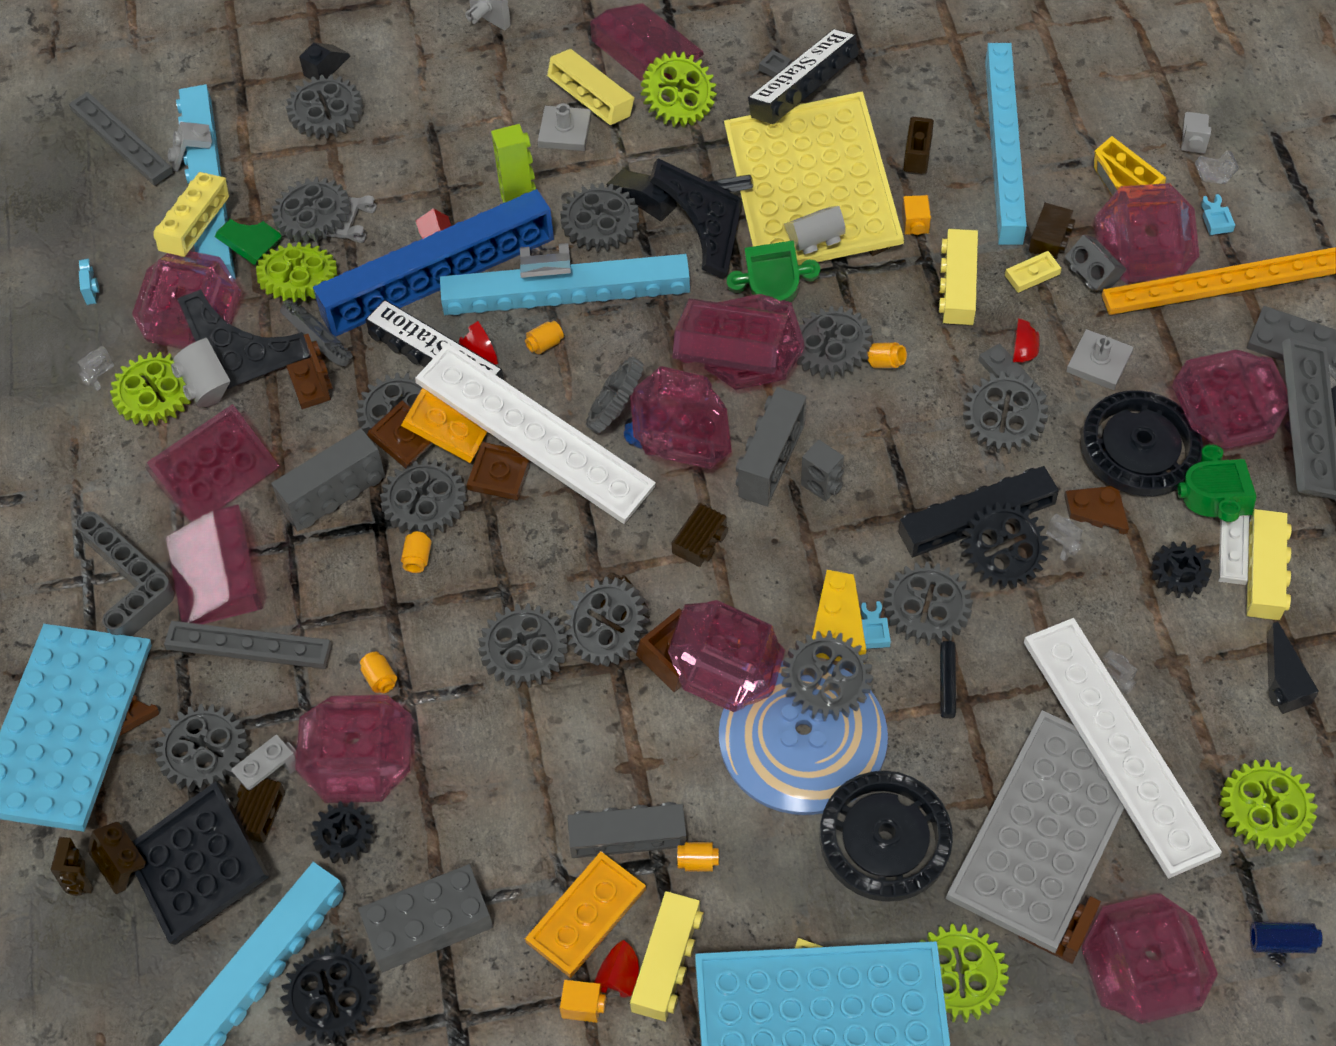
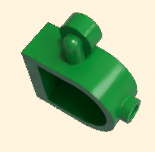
M794 240L747 247L744 249L748 273L740 271L731 272L727 276V287L730 291L739 293L749 284L751 293L759 304L771 308L773 312L785 310L786 305L790 304L797 296L799 276H802L806 281L816 280L820 275V265L812 259L798 265Z
M1212 444L1206 445L1202 449V462L1191 466L1186 473L1185 482L1178 483L1179 499L1183 498L1185 505L1191 511L1202 516L1219 517L1225 522H1234L1239 516L1252 515L1257 495L1245 459L1222 460L1224 452L1221 447Z

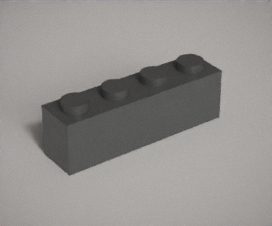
M666 802L656 807L636 805L631 809L625 810L607 808L602 812L578 811L574 815H567L572 858L597 856L600 851L605 855L674 849L678 848V845H685L686 842L683 804Z

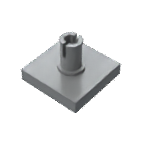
M469 0L471 9L465 12L468 21L476 24L482 17L504 31L511 26L508 0Z
M565 103L559 104L557 107L545 106L538 137V147L585 151L592 116L591 110L570 108Z
M1086 329L1067 366L1066 372L1115 390L1134 347Z

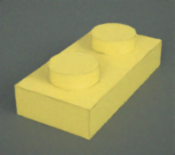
M1049 251L1006 269L1005 276L1017 293L1060 275L1061 267Z

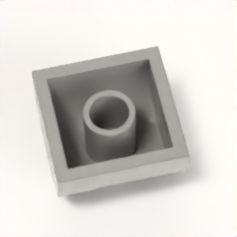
M840 206L827 207L784 223L790 241L794 240L795 250H803L804 255L818 250L817 244L826 241L827 246L840 242V236L845 234V223Z
M204 338L182 349L174 357V363L171 365L174 376L176 378L182 377L186 384L183 386L186 398L188 400L194 399L198 407H207L219 403L230 383V379L207 338Z

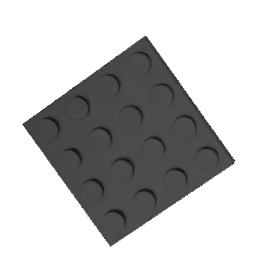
M216 781L132 841L146 862L144 868L134 873L168 942L173 945L179 943L269 878L222 785Z

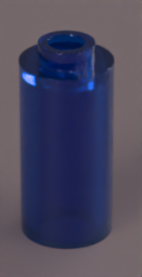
M1252 922L1250 926V944L1253 952L1315 954L1317 948L1322 947V932L1316 928L1314 923Z

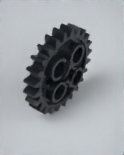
M999 502L993 504L992 509L986 505L983 508V513L977 511L974 514L975 519L967 521V524L972 529L966 528L962 531L968 538L963 539L960 544L968 546V549L964 550L961 555L970 557L965 565H974L975 568L971 574L974 575L980 572V582L988 578L990 579L989 587H993L999 582L1000 590L1006 588L1007 583L1011 589L1017 587V581L1021 586L1027 584L1026 578L1029 580L1036 578L1034 571L1039 573L1043 570L1039 563H1044L1048 558L1041 553L1048 551L1049 547L1042 545V542L1047 540L1048 536H1040L1039 532L1045 527H1036L1035 523L1038 517L1028 518L1030 514L1029 509L1021 513L1020 504L1011 509L1010 502H1006L1002 508ZM1006 522L1014 525L1015 534H1011L1006 530ZM983 533L990 535L992 539L991 545L984 543L982 540ZM1020 535H1025L1024 540L1016 542L1008 548L1001 549L988 557L984 555V552L994 549L1002 543H1007ZM1018 546L1026 549L1027 558H1023L1018 554ZM995 557L1002 559L1004 569L996 567L994 563Z
M327 945L324 954L321 955L315 948L313 950V958L310 959L307 955H302L304 960L302 966L298 963H293L297 971L295 974L286 973V977L291 983L281 986L283 991L287 993L280 997L281 1002L287 1005L282 1011L285 1016H290L287 1019L289 1025H296L295 1031L298 1035L305 1032V1037L308 1041L315 1035L319 1044L323 1043L326 1036L329 1037L332 1044H335L336 1035H341L342 1039L347 1041V1032L349 1030L357 1035L356 1025H368L364 1018L365 1015H375L370 1005L379 1004L377 997L372 995L380 992L378 985L373 984L378 980L375 973H370L372 971L370 963L363 964L365 961L363 955L360 954L354 958L355 953L351 948L345 955L340 945L336 948L335 953H332ZM322 971H326L329 985L333 990L332 994L340 1013L339 1018L334 1017L332 1006L327 998L328 993L321 977ZM347 971L346 976L341 980L333 979L337 972ZM318 982L314 990L305 991L307 984ZM350 997L356 998L352 1006H342L345 999ZM327 1009L325 1016L322 1018H313L317 1010Z

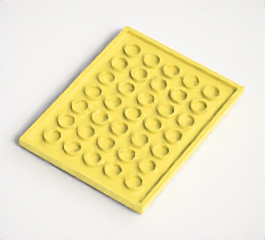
M863 91L797 105L775 124L753 119L751 115L724 121L736 176L749 174L753 179L752 189L740 191L752 246L790 241L784 223L831 206H840L845 223V234L840 236L841 241L827 246L825 241L817 244L818 250L804 255L803 250L796 251L798 265L809 259L820 262L904 244V237Z

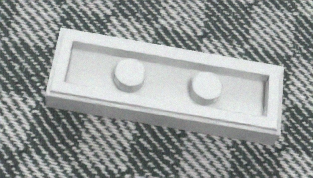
M1249 515L1239 516L1234 522H1225L1220 519L1219 582L1246 585L1248 582Z

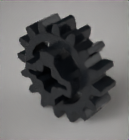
M1173 541L1169 548L1163 545L1160 552L1155 553L1150 570L1153 571L1151 578L1152 580H1159L1157 584L1158 589L1164 586L1167 588V595L1174 591L1177 598H1180L1182 593L1191 598L1193 591L1200 594L1202 588L1207 587L1212 573V569L1209 568L1211 561L1209 559L1203 560L1205 552L1197 553L1195 551L1196 545L1187 548L1185 541H1182L1181 546H1177Z
M339 801L338 808L335 809L330 804L327 805L329 812L325 814L319 811L318 815L321 820L312 822L316 831L310 834L313 841H315L313 845L316 851L320 850L323 859L330 855V860L334 864L338 858H342L343 863L347 864L348 857L350 856L356 861L359 860L357 853L359 851L367 853L368 850L365 844H373L374 842L370 835L375 832L373 824H370L372 822L370 814H365L363 806L356 809L352 801L347 807H344L342 801ZM355 819L361 824V829L355 825ZM324 835L331 839V846L325 842Z

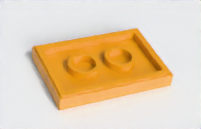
M424 388L421 389L401 425L471 463L487 433L486 430Z

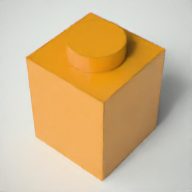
M928 195L903 196L902 218L905 235L929 233L931 215Z
M564 980L560 1003L561 1017L563 1019L597 1023L599 1013H604L606 1005V995L602 994L600 984Z

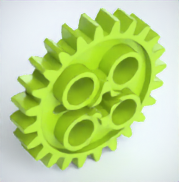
M673 51L669 58L664 53L661 59L656 57L653 62L654 64H649L647 67L648 71H645L642 76L645 80L641 82L640 86L645 89L642 90L641 95L647 96L643 104H651L648 112L656 111V120L661 116L664 117L663 124L671 120L673 127L680 122L682 128H684L688 121L693 126L696 119L700 122L704 118L703 114L708 115L710 112L709 108H712L715 103L711 99H714L717 93L712 91L716 84L710 83L714 76L706 75L709 67L701 68V59L696 63L693 62L694 55L686 59L685 52H682L680 57H677L675 51ZM664 73L670 74L673 80L667 79ZM687 77L694 79L696 84L689 83ZM661 95L668 96L671 102L664 101ZM684 99L690 100L693 106L687 105Z
M298 242L294 247L291 243H288L287 248L279 245L278 251L270 249V255L263 254V260H258L256 275L257 282L260 283V289H265L267 295L273 293L274 299L282 296L283 301L292 298V301L296 302L297 298L306 301L307 296L316 299L313 286L336 277L337 267L336 260H333V255H328L326 249L320 251V246L311 248L310 243L302 247L301 243Z
M149 352L146 359L138 355V362L135 363L132 360H128L130 367L121 366L123 374L115 373L117 381L111 382L113 390L110 391L115 408L119 415L123 414L126 421L132 418L135 425L140 420H142L144 426H147L149 421H153L154 425L157 426L159 419L168 423V416L176 419V411L184 412L183 404H191V401L186 398L183 391V386L186 385L183 378H176L172 372L171 365L174 362L170 353L165 358H163L161 352L156 357H153L151 352ZM142 375L147 378L152 388L147 386L144 378L141 377ZM154 391L158 392L159 395H160V398H161L162 400H164L165 402H161V401L157 398V396H156V394H155Z
M1254 760L1251 768L1244 763L1240 771L1235 769L1231 775L1232 778L1228 777L1224 783L1226 787H1223L1220 793L1223 798L1219 806L1225 807L1221 816L1230 817L1226 827L1235 826L1237 828L1234 834L1235 837L1241 834L1245 835L1244 844H1248L1253 840L1255 841V849L1258 850L1261 844H1265L1268 852H1271L1276 844L1277 848L1283 851L1286 843L1293 848L1297 840L1302 842L1306 837L1305 833H1310L1313 828L1311 824L1317 818L1313 813L1318 806L1310 803L1313 801L1315 794L1306 793L1310 784H1300L1299 781L1302 775L1298 774L1293 777L1291 775L1292 767L1283 771L1281 770V762H1278L1275 767H1271L1269 760H1265L1263 767H1261L1257 760ZM1272 786L1279 787L1283 793L1276 792ZM1244 791L1253 793L1256 798L1248 797ZM1281 813L1289 814L1293 820L1284 818ZM1253 817L1260 818L1264 825L1256 823Z
M951 924L947 933L940 926L938 928V936L932 932H929L927 936L928 942L937 941L938 955H943L949 960L947 964H940L942 984H948L954 989L953 993H944L946 1013H951L952 1022H955L957 1015H962L965 1023L968 1022L969 1014L971 1013L979 1020L981 1009L989 1015L992 1010L990 1003L995 1006L999 1005L1000 998L997 995L1004 996L1006 988L1002 985L1007 984L1009 980L1008 976L1003 975V973L1007 972L1008 965L1000 963L1003 961L1005 954H995L998 943L989 945L987 943L989 934L984 935L982 938L978 937L977 927L972 933H967L966 924H963L961 931H956L954 924ZM953 948H957L959 953V970L961 974H964L962 988L966 996L965 998L960 997L958 972L954 971L956 958ZM972 952L978 956L979 960L975 962L969 961L965 958L964 954ZM978 981L983 985L984 989L975 991L970 987L969 983Z

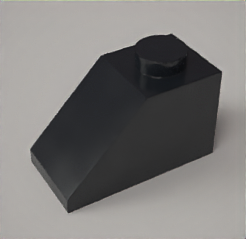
M313 42L299 56L303 75L310 80L311 77L320 80L321 75L328 79L350 57V53L332 44Z

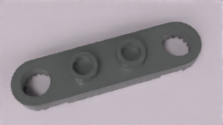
M290 300L283 302L280 312L298 329V333L303 332V335L308 333L311 342L317 341L320 352L332 362L341 366L349 364L352 359L351 351H347V348L344 349V346H341L342 343L312 314H308L301 304L298 305L297 302L294 304Z

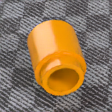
M547 321L526 333L527 339H525V344L530 352L540 355L559 344L560 340L564 338V334L556 321Z
M897 342L873 343L869 349V358L867 360L873 368H898L906 362V348Z
M416 531L405 537L401 557L404 570L411 573H421L424 567L427 566L432 541L425 533Z
M374 651L366 654L360 660V670L373 692L387 693L393 689L397 676L385 656Z
M685 842V845H678V869H685V872H713V866H719V849L713 848V842Z

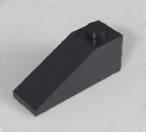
M621 170L606 184L607 187L613 184V190L622 187V194L629 192L630 198L635 199V205H638L640 209L661 222L677 207V201L672 196L650 182L651 175Z
M1278 621L1274 622L1267 634L1269 697L1273 705L1278 706L1280 712L1285 714L1312 704L1319 690Z

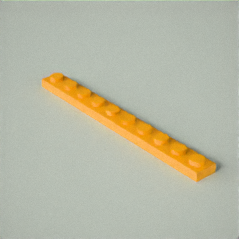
M1336 247L1103 289L1101 296L1108 314L1113 315L1336 274Z

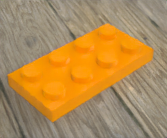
M600 851L527 935L525 942L571 978L645 892L646 885Z

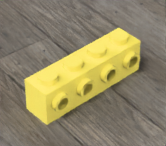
M568 49L550 57L547 76L609 125L631 116L634 97L575 51Z
M199 172L190 181L186 190L178 197L177 202L166 213L165 218L154 230V239L156 240L158 251L182 257L188 254L229 198L225 177Z
M948 229L947 239L942 238L941 253L946 254V256L941 258L940 273H945V278L940 279V293H944V298L939 300V313H943V323L973 325L978 230Z
M1254 509L1249 521L1247 616L1280 620L1284 611H1288L1290 608L1291 595L1286 594V587H1289L1291 580V571L1287 570V563L1290 562L1291 547H1287V540L1290 539L1292 527L1291 524H1287V513Z
M665 891L630 1001L631 1012L664 1022L667 1020L668 1013L675 1012L678 995L674 994L677 984L683 985L687 972V967H683L686 956H692L695 946V940L692 939L694 929H700L703 921L704 912L700 911L699 900Z

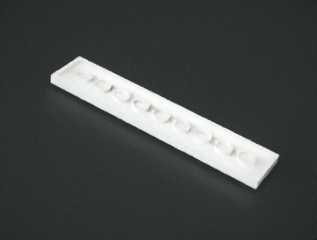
M449 343L440 350L415 378L419 386L623 524L627 522L655 488L656 482Z
M1069 619L1025 637V646L1167 878L1174 877L1219 857L1222 853L1219 846L1075 619Z

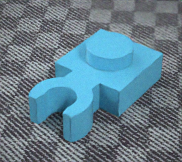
M1219 194L1215 195L1214 203L1209 202L1207 196H1203L1201 203L1204 209L1202 217L1209 235L1233 232L1235 228L1229 208L1220 206L1222 198Z
M89 259L79 260L80 291L86 305L95 304L96 293H99V284L96 278L93 279V267H90Z
M876 601L875 611H868L866 602L861 605V615L864 618L862 626L866 649L890 647L891 640L887 618H880L882 613L880 601Z

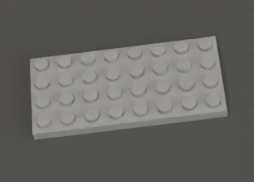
M1043 710L1041 711L946 896L947 900L1053 953L1057 951L1125 808L1073 724Z

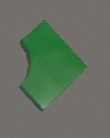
M229 219L217 230L214 237L255 266L258 260L263 258V254H267L281 240L282 235L264 221L256 225H244Z

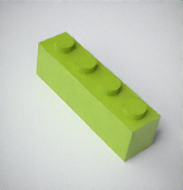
M520 124L491 131L499 189L503 203L513 200L524 193L536 190L534 182L531 181L535 179L532 166L529 165L533 163L530 150L527 149L531 147L528 133L522 132Z

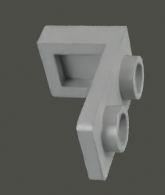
M1185 113L1182 151L1206 152L1211 135V127H1208V114Z
M180 122L178 131H174L173 147L168 149V162L172 163L173 171L178 172L186 146L210 149L212 139L209 125Z
M276 734L233 767L232 772L247 790H251L282 765L292 774L299 768L295 758L298 756V753L289 742L285 744Z

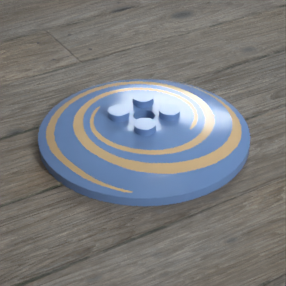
M783 661L775 662L760 668L745 678L727 700L719 725L721 756L734 782L758 803L788 814H821L830 797L846 781L864 773L881 770L888 743L886 719L872 691L864 693L867 697L866 702H858L859 709L857 712L849 707L850 714L847 718L842 712H839L837 721L834 720L832 714H828L826 721H823L821 713H818L812 719V711L809 709L802 714L803 705L801 703L797 706H792L795 696H785L786 691L790 687H782V681L787 677L781 676V671L787 667L783 665ZM832 664L828 673L822 675L821 683L812 692L813 695L819 693L827 677L832 676L836 665ZM843 668L840 669V673L844 676L849 677L853 675ZM810 675L801 676V680L805 683L815 681ZM833 690L824 692L828 698L835 699L838 697V694ZM805 724L811 728V732L807 735H801L796 731V727Z

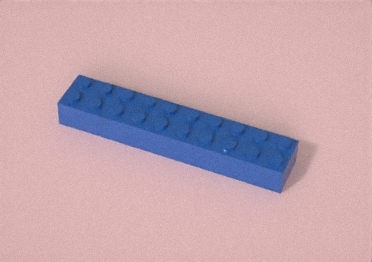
M536 189L490 210L481 212L465 221L458 222L442 231L435 232L419 241H414L410 245L396 251H391L387 255L346 271L339 276L323 281L313 286L321 318L328 330L336 337L366 324L365 319L384 299L398 308H402L440 291V276L480 273L519 256L520 247H530V250L553 241L554 235L550 207Z

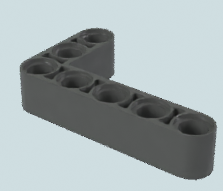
M91 511L84 512L78 516L76 527L85 543L135 587L104 614L102 619L103 625L107 632L112 635L133 636L173 601L175 596L174 590L167 576L98 514Z

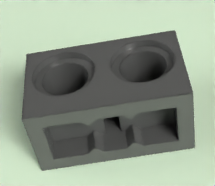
M1083 235L1065 256L1071 263L1069 265L1071 270L1078 275H1082L1086 279L1085 284L1093 291H1103V289L1112 288L1127 270L1093 236ZM1088 252V259L1084 262V256ZM1104 268V275L1100 278V271Z
M818 439L802 456L801 485L825 502L832 494L834 496L837 495L843 486L844 456Z

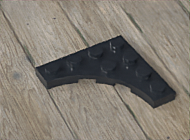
M658 158L654 162L650 182L672 196L692 220L702 247L701 269L723 279L728 274L742 198Z
M202 290L177 298L195 342L204 338L208 339L230 379L226 390L310 357L303 332L284 337L256 336L232 326L221 318L211 307Z

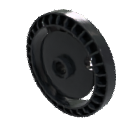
M1132 390L1114 393L1105 397L1089 412L1081 434L1082 451L1085 460L1094 473L1108 485L1132 495L1159 496L1177 490L1178 483L1185 482L1188 469L1194 464L1199 463L1202 458V436L1192 416L1176 402L1153 392ZM1130 411H1140V413H1132ZM1114 415L1104 428L1103 438L1098 439V427L1104 420ZM1183 441L1185 447V460L1181 465H1179L1177 463V460L1179 459V456L1181 454Z
M872 771L846 781L830 797L821 819L819 843L822 856L829 870L846 888L871 900L890 902L912 898L926 891L937 881L951 855L953 831L950 817L944 804L924 783L899 772ZM880 791L897 793L914 801L910 806H905L900 803L896 794L876 793L860 799L852 807L847 806L861 795ZM920 808H922V810L925 812L926 816L923 815V813L921 812ZM840 813L846 816L844 822L838 820ZM931 822L935 834L933 858L920 872L903 879V875L916 868L927 853L930 842L928 824ZM836 829L842 832L844 847L852 861L862 870L878 876V880L859 872L846 860L838 846ZM879 832H889L893 838L890 840L883 839ZM885 877H895L896 881H886Z

